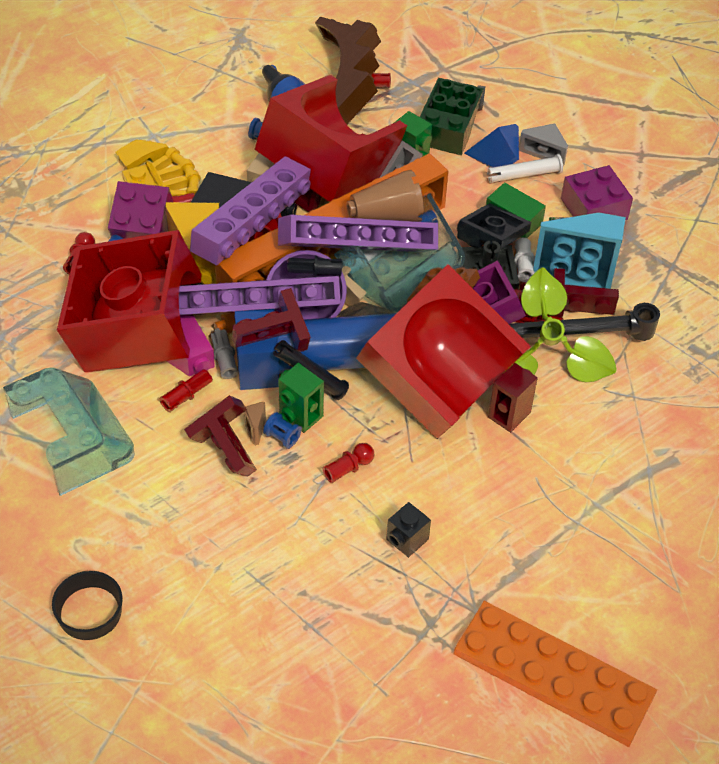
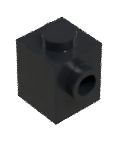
M408 502L388 519L386 540L409 558L429 540L431 519Z

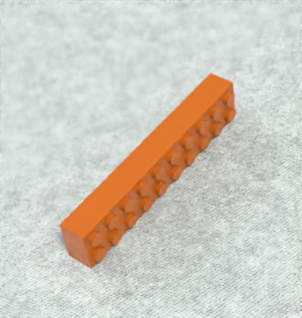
M429 153L305 215L353 218L349 217L346 206L352 194L407 170H412L416 176L411 177L413 183H419L423 197V213L431 208L439 211L445 208L449 170ZM277 228L238 247L229 258H225L218 265H215L216 284L265 281L273 266L280 259L297 251H316L331 259L344 260L362 249L278 246Z

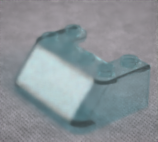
M430 193L422 196L424 211L418 214V217L422 218L421 222L438 223V250L428 252L383 250L370 261L367 260L359 246L340 249L334 254L336 259H342V268L344 266L351 268L348 276L367 292L365 297L390 313H398L408 303L407 299L430 269L437 267L443 269L447 264L456 269L462 267L465 262V253Z
M45 368L3 387L10 415L13 419L47 404L67 436L52 442L46 449V458L52 468L57 492L60 496L133 460L135 450L131 438L90 379L57 368Z

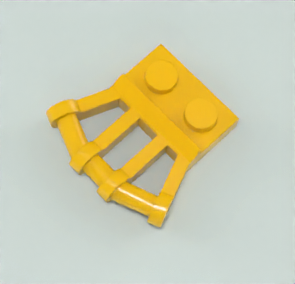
M175 147L169 148L164 156L153 163L145 161V165L122 171L125 182L169 187L172 196L193 192L195 195L201 180L198 171L194 170L195 166L192 160L180 155V151ZM174 162L177 164L176 166L166 168Z

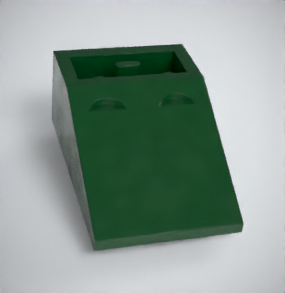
M438 77L420 115V118L432 124L430 148L462 156L470 137L484 88Z

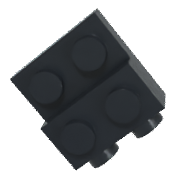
M488 203L460 219L457 225V238L476 248L484 245L487 241H490V246L492 247V241H496L500 244V249L530 232L532 222Z

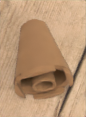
M412 170L403 171L352 194L350 201L346 203L349 217L421 222L422 218H419L418 214L424 211L423 197L419 183L414 184L411 178L416 176Z

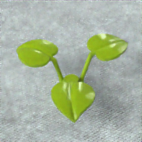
M544 267L537 270L529 278L523 289L521 304L527 315L531 317L542 315L545 322L540 330L538 341L514 363L524 369H528L535 375L538 369V362L531 354L543 343L553 346L562 342L566 350L571 353L567 359L566 366L574 379L589 383L615 374L617 368L614 358L606 346L599 340L583 336L576 340L574 349L571 348L567 337L563 336L565 332L563 323L558 319H552V317L547 316L557 315L564 309L567 302L566 291L562 284Z

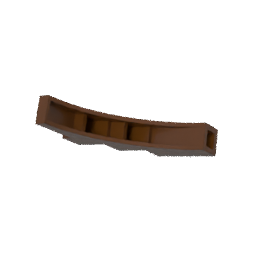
M320 16L315 24L323 39L333 43L340 49V66L336 79H338L336 102L343 120L348 125L378 92L371 75L380 66L373 50L381 43V40L377 34V28L370 22L356 20L350 25Z

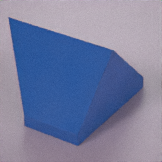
M512 124L496 128L464 154L491 167L514 164L519 160V126Z

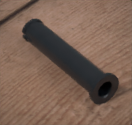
M285 340L277 343L274 348L277 351H273L275 357H278L291 367L300 363L324 381V389L332 394L333 399L340 400L345 396L349 389V382L338 379L293 348Z

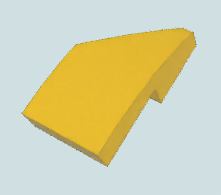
M136 139L115 153L127 169L138 167L149 158L153 162L165 155L169 147L163 143Z

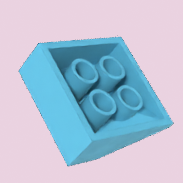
M593 213L541 222L533 267L534 272L544 267L553 276L554 268L565 269V285L611 289L622 244L626 217Z

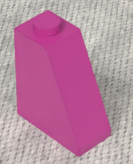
M193 314L180 315L183 332L190 348L189 358L166 362L189 377L203 369L209 370L214 368L213 348Z

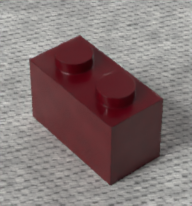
M516 363L509 367L493 384L488 418L511 433L531 413L538 377Z

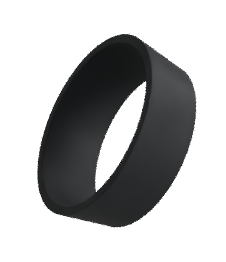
M82 571L69 576L57 587L52 598V611L62 629L71 637L80 640L98 639L107 635L118 624L122 613V591L119 584L111 576L99 571ZM90 587L101 588L111 593L116 599L118 608L115 614L101 626L92 629H76L62 621L61 612L65 601L73 593L81 589Z

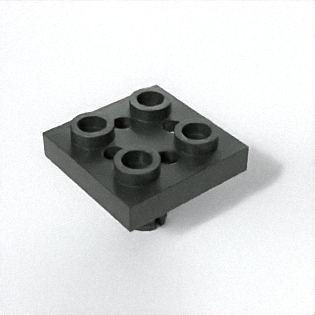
M487 241L484 246L479 248L460 247L461 267L480 270L498 261L513 289H519V279L512 245H507L500 249L501 246L498 242L492 241L491 247L490 241Z

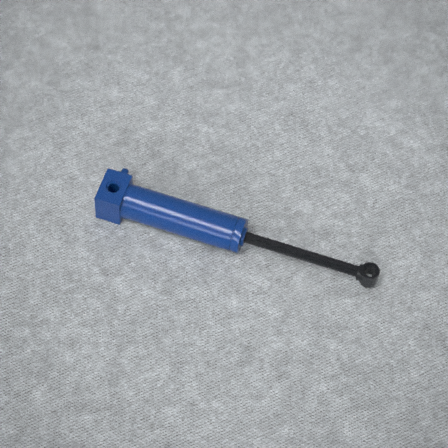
M643 302L637 304L633 310L626 311L623 316L560 321L565 328L564 335L626 331L633 338L646 341L653 338L656 332L660 311L655 305ZM274 309L235 311V325L244 319L254 320L262 318L266 314L273 312ZM396 313L305 319L304 321L311 338L308 350L301 353L327 371L365 368L356 359L365 344ZM545 321L511 323L509 325L522 338L540 337V330ZM289 333L236 348L240 390L279 387V374L293 367L275 357L273 351H277L274 348L281 340H285L295 348Z

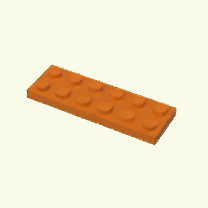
M485 600L454 649L455 656L627 747H630L658 690Z

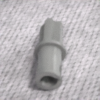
M217 328L214 330L215 332L211 333L214 359L218 361L221 377L232 379L238 375V369L234 360L235 350L230 345L227 331Z

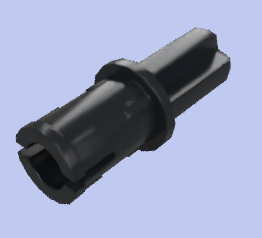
M317 255L314 256V259L288 258L287 271L290 273L313 274V277L317 275L341 277L342 259L318 258Z

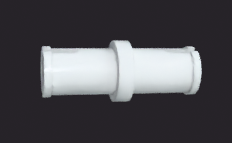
M519 238L515 242L516 254L514 259L518 268L519 280L527 282L535 273L533 269L535 256L531 252V241L527 238Z

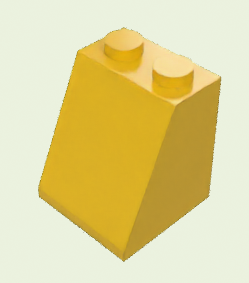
M166 202L168 231L179 230L190 250L192 229L219 209V203ZM191 252L202 273L201 281L204 284H216L215 264Z

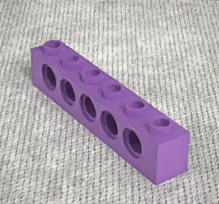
M286 156L192 229L190 251L215 265H218L225 258H229L239 246L246 244L251 236L257 231L260 232L269 221L276 219L287 206L290 207L298 197L307 193L311 184L309 181L311 169Z
M288 215L278 218V246L428 252L438 250V223Z
M339 276L180 286L179 312L180 315L275 309L279 308L280 291L292 288L299 307L341 304Z

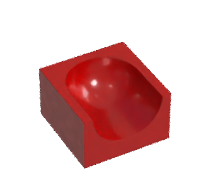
M332 75L270 98L254 149L274 164L286 156L311 169L309 177L311 182L310 189L329 202L380 178L400 145L407 125L399 120L368 135L360 136L345 123L339 112L336 102L338 79Z
M174 230L76 247L57 332L85 373L189 358L190 348L183 332L179 312L180 285L200 283L202 273L180 231Z
M447 264L365 344L356 359L438 439L531 346Z

